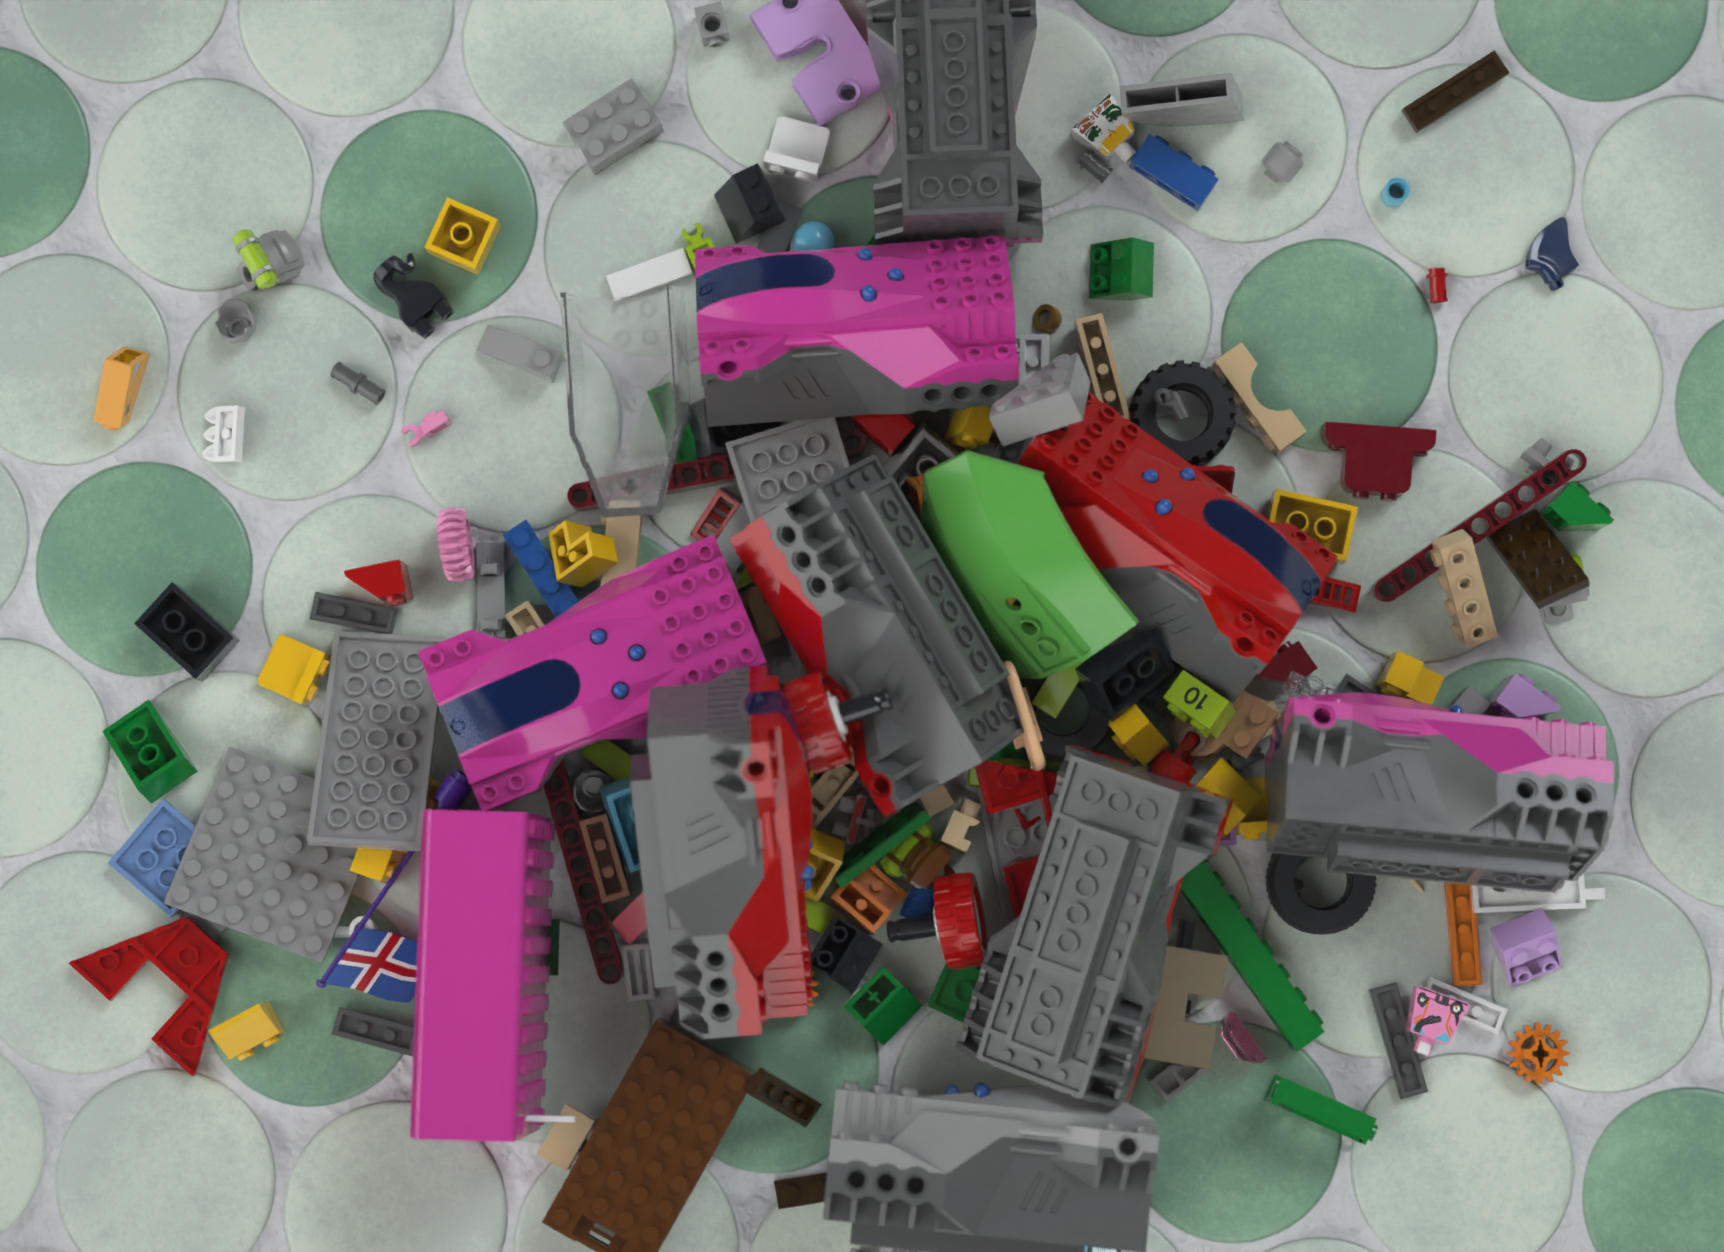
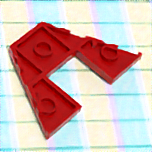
M987 760L975 766L988 814L1040 799L1047 827L1049 828L1053 815L1049 798L1056 786L1057 773L1042 770L1036 771L1031 768ZM1040 854L1001 866L1015 918L1023 910Z
M189 917L181 918L68 963L103 996L112 1001L150 960L189 996L151 1039L192 1077L197 1074L229 953Z

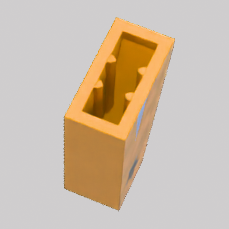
M123 346L105 359L93 422L100 423L102 427L109 430L121 429L129 423L147 367L149 353Z

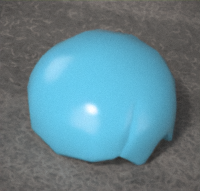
M817 221L802 224L792 238L794 251L830 249L835 246L834 236L830 228L824 223Z

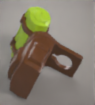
M925 823L885 854L886 856L880 862L886 874L897 878L904 874V879L918 889H926L928 885L933 889V880L942 869H944V876L955 874V871L947 864L951 859L949 856L950 851L940 841L936 840L933 842L932 839L935 834L928 823Z

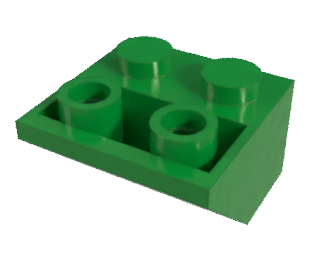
M1131 237L1091 244L1089 298L1102 300L1152 298L1154 243Z
M1573 481L1561 488L1539 512L1559 532L1598 531L1614 521L1610 516L1611 511L1604 504L1593 501L1589 497L1590 492L1580 483L1575 484Z
M882 966L843 1007L882 1045H885L923 1005Z

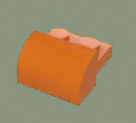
M872 864L843 888L839 887L830 899L873 935L907 893Z

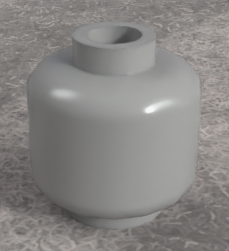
M1287 141L1284 144L1280 142L1275 143L1262 159V164L1267 168L1264 174L1275 183L1279 179L1283 182H1290L1303 166V160L1301 159L1303 154Z

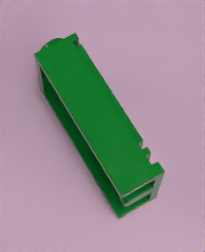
M1274 1075L1264 1101L1366 1145L1368 1140H1373L1378 1125H1375L1376 1118L1288 1079Z

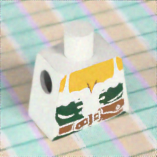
M1111 94L1071 129L1070 136L1089 151H1095L1094 154L1103 161H1107L1113 154H1116L1126 164L1137 153L1128 143L1133 137L1135 130L1129 120L1122 115L1121 108Z

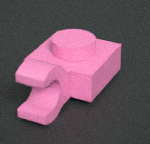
M435 410L423 418L424 422L419 424L420 426H404L401 429L403 435L411 431L415 432V438L408 442L409 446L415 447L426 437L429 438L451 425L452 422L443 410L441 412Z

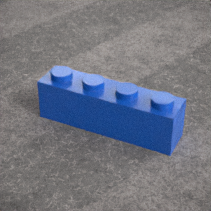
M527 520L503 534L556 618L580 602L569 584L557 582L553 559Z

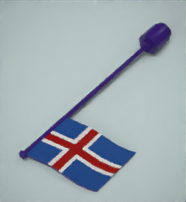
M455 769L452 774L448 773L433 795L437 799L435 802L439 807L437 810L459 809L472 790L466 774L458 769ZM408 851L391 879L386 883L320 980H316V985L319 988H324L327 985L353 988L385 1000L396 1002H410L415 996L418 941L394 932L364 927L415 851Z

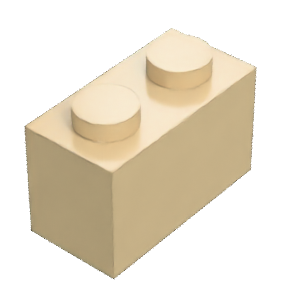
M569 1103L564 1105L559 1115L575 1116V1122H555L537 1155L565 1171L570 1166H574L581 1153L579 1150L583 1143L588 1141L595 1129L594 1124L597 1120Z

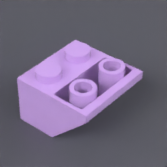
M1522 673L1519 676L1513 674L1504 678L1488 700L1491 704L1489 708L1500 716L1522 719L1529 716H1546L1559 712L1562 707L1556 703L1558 699L1545 690L1540 692L1533 687L1534 681Z
M1542 908L1490 928L1493 948L1510 988L1562 968L1556 930Z

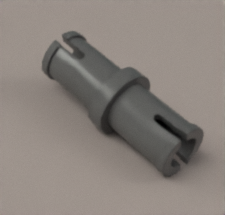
M340 361L335 364L330 373L332 378L350 388L349 391L354 394H361L376 405L383 400L386 394L384 388L369 381L365 374L362 372L356 373Z

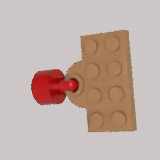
M1192 675L1193 677H1195L1196 679H1198L1200 682H1202L1203 684H1205L1206 686H1208L1209 688H1211L1209 685H1207L1206 683H1204L1202 680H1200L1199 678H1197L1195 675ZM1243 690L1234 703L1228 700L1236 710V713L1217 739L1212 735H1209L1208 738L1202 736L1189 724L1191 722L1189 719L1183 722L1175 717L1173 736L1178 748L1173 754L1165 749L1160 752L1149 766V772L1171 780H1182L1190 783L1197 772L1191 767L1196 758H1209L1218 754L1224 746L1249 760L1279 716V713Z

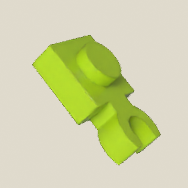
M698 222L695 223L697 233L693 236L688 235L685 228L682 229L684 241L690 244L685 247V251L694 270L695 250L715 248L710 237L703 239V230Z

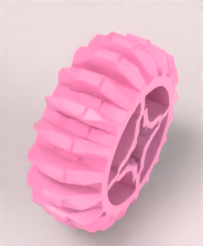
M449 507L440 510L437 515V532L444 574L450 582H465L466 580L473 579L476 567L472 532L467 512L462 507Z

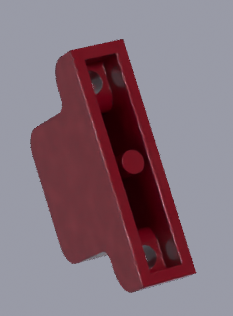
M1325 422L1321 428V441L1328 447V450L1342 452L1340 485L1343 491L1352 494L1354 499H1369V495L1380 496L1382 501H1397V497L1407 492L1411 486L1413 456L1427 457L1428 451L1435 446L1437 430Z

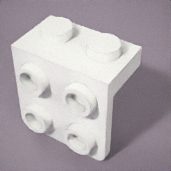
M783 116L778 117L769 151L766 150L763 160L764 169H768V172L775 175L795 176V179L803 182H818L830 136L829 129Z

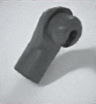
M1159 388L1155 392L1154 399L1156 403L1172 410L1177 422L1190 417L1178 392L1168 388Z

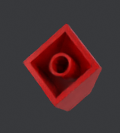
M909 414L851 416V423L890 458L894 456L915 431V426L912 423L914 419Z
M400 559L344 571L345 577L392 607L407 604V599L414 598L408 567Z

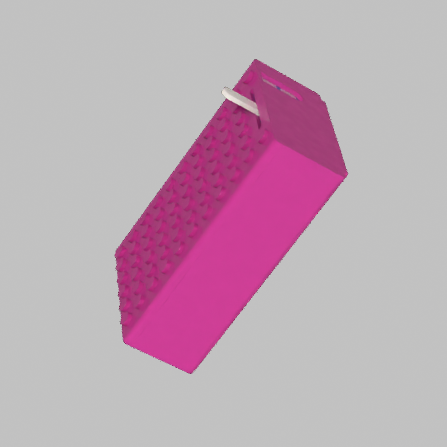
M423 810L410 1138L516 1142L540 1130L544 1122H575V1116L545 1115V1109L541 1108L542 1096H545L546 1080L542 1079L543 1068H546L547 1052L543 1051L544 1039H547L548 1023L544 1022L545 1011H548L549 994H545L546 982H549L550 966L546 965L547 954H550L551 937H547V928L552 923V909H548L549 897L553 895V881L549 879L550 869L554 867V852H551V841H554L555 824H552V819L528 812Z

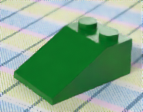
M149 699L102 731L137 790L151 804L198 772Z

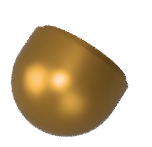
M1049 304L1039 306L1033 315L1035 328L1045 333L1056 331L1062 322L1060 311ZM1050 312L1049 321L1042 325L1040 322L1041 315Z

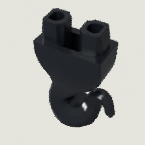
M412 253L407 255V262H403L402 259L393 255L385 260L374 272L375 284L383 294L395 300L398 306L399 317L412 333L415 331L416 334L427 339L435 331V328L427 319L435 313L444 322L454 314V311L447 302L446 296L430 282L423 280L393 281L392 277L396 272L408 275L415 269V260Z

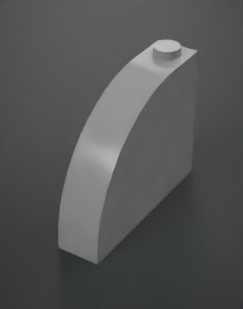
M1231 73L1120 86L1121 113L1125 118L1134 122L1157 126H1197L1244 121L1242 93Z

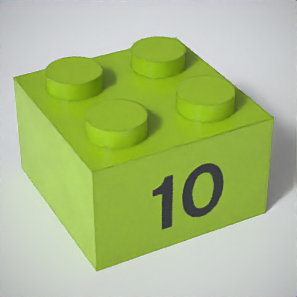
M1184 670L1163 697L1169 704L1166 708L1171 711V714L1183 722L1189 719L1191 721L1189 724L1194 727L1193 729L1206 738L1212 735L1217 739L1236 713V710L1227 699Z

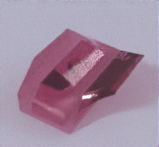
M1231 1011L1222 1017L1221 1036L1237 1059L1254 1064H1260L1268 1059L1235 1012Z

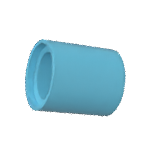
M1402 178L1389 180L1381 192V200L1384 205L1390 208L1401 206L1409 196V184ZM1389 188H1398L1402 193V197L1398 199L1393 198L1389 194Z

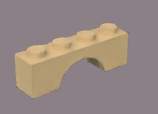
M1241 342L1214 361L1212 367L1215 372L1213 374L1218 378L1222 376L1227 382L1225 385L1229 390H1232L1234 395L1233 403L1237 407L1241 405L1246 412L1244 417L1253 429L1257 427L1263 436L1261 441L1269 451L1273 450L1277 455L1301 438L1307 431L1291 409L1284 411L1270 410L1256 400L1251 388V378L1258 364Z

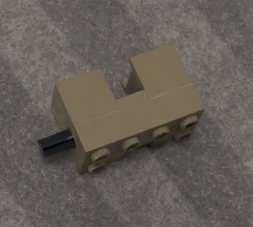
M1179 919L1175 947L1167 946L1158 1002L1144 1058L1210 1070L1217 1027L1184 1021L1185 1014H1190L1192 1001L1188 1000L1189 993L1221 999L1228 956L1192 950L1196 922Z

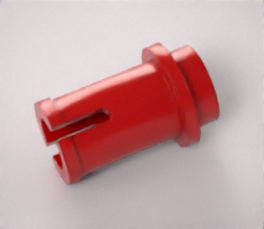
M1445 268L1429 269L1426 279H1429L1430 303L1448 302L1446 291V277H1448V273H1445Z

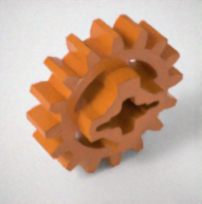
M1534 1022L1533 1029L1527 1024L1523 1025L1524 1033L1514 1031V1035L1517 1038L1516 1041L1508 1040V1044L1513 1046V1051L1506 1052V1055L1512 1056L1514 1059L1508 1064L1509 1067H1518L1515 1075L1520 1077L1525 1074L1526 1082L1530 1083L1533 1077H1535L1536 1084H1542L1543 1078L1548 1082H1553L1552 1074L1561 1076L1562 1072L1559 1067L1568 1066V1063L1563 1060V1056L1570 1055V1052L1562 1048L1568 1043L1567 1040L1558 1039L1561 1034L1559 1030L1551 1033V1025L1546 1024L1543 1029H1541V1025L1538 1022ZM1544 1036L1552 1041L1555 1048H1550L1545 1043ZM1530 1037V1042L1524 1048H1521L1523 1042ZM1537 1049L1543 1050V1055L1538 1058L1532 1055L1533 1051H1537ZM1521 1059H1526L1531 1064L1532 1071L1524 1066ZM1551 1059H1555L1551 1067L1546 1070L1548 1062Z

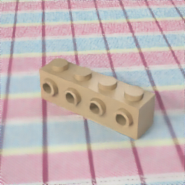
M1461 529L1431 540L1434 550L1430 554L1434 565L1439 567L1440 575L1437 576V580L1441 590L1446 593L1447 600L1444 601V606L1447 614L1452 616L1454 622L1451 625L1454 639L1456 641L1460 640L1466 648L1497 638L1498 634L1472 537Z

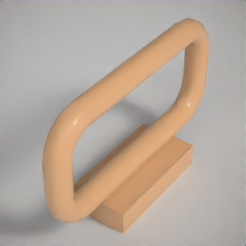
M1005 661L1003 664L1010 674L1007 676V680L1024 730L1023 734L1013 740L1015 750L1025 747L1033 769L1041 771L1045 767V759L1040 745L1043 738L1027 689L1026 687L1022 688L1013 663Z

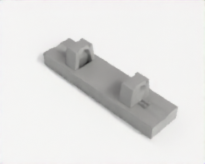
M476 543L478 632L507 638L505 617V543ZM485 574H495V575H497V576L484 577Z

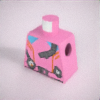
M1413 985L1406 1025L1407 1031L1418 1034L1413 1051L1430 1056L1435 1041L1448 1045L1469 1004L1421 986Z

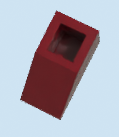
M1287 641L1279 647L1278 655L1272 658L1259 675L1256 674L1253 679L1292 686L1315 671L1317 666L1299 641L1293 645L1290 641Z

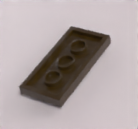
M1536 509L1510 520L1487 536L1488 542L1538 609L1590 586L1587 575Z

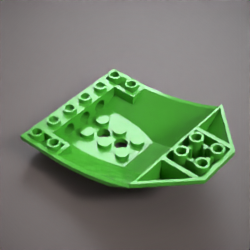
M967 450L925 472L920 523L1002 662L1011 661L1019 678L1043 679L1087 660L1136 626L1139 622L1138 619L1105 581L1071 531L1043 477L1045 473ZM1014 597L1018 599L1022 606L1010 605L1007 598ZM1025 622H1031L1036 627L1028 626Z

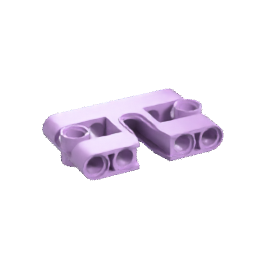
M772 0L749 14L753 25L777 62L802 54L818 44L827 48L822 55L810 61L792 79L794 83L792 85L819 127L846 110L855 109L861 101L882 89L870 49L839 0H795L798 4L792 9L783 6L786 0ZM845 90H851L856 96L851 100H845L841 97V93Z

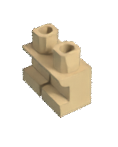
M966 798L960 811H953L940 842L947 848L965 855L971 841L964 839L967 829H974L980 821L975 818L981 805Z

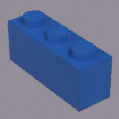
M1149 134L1129 165V168L1197 212L1218 181L1212 169L1205 165L1198 166L1192 162L1190 155L1181 150L1178 152L1169 147L1168 141L1158 135L1153 137Z

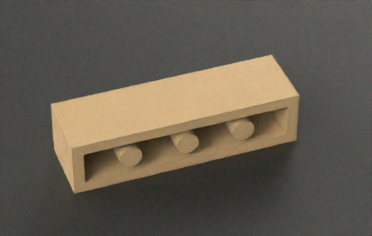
M1103 313L1075 319L1073 326L1084 368L1091 381V393L1099 398L1098 400L1106 403L1120 413L1122 417L1130 421L1131 418Z
M608 503V509H603L601 524L606 526L605 536L614 538L618 563L597 577V581H601V586L638 567L643 519L642 505Z

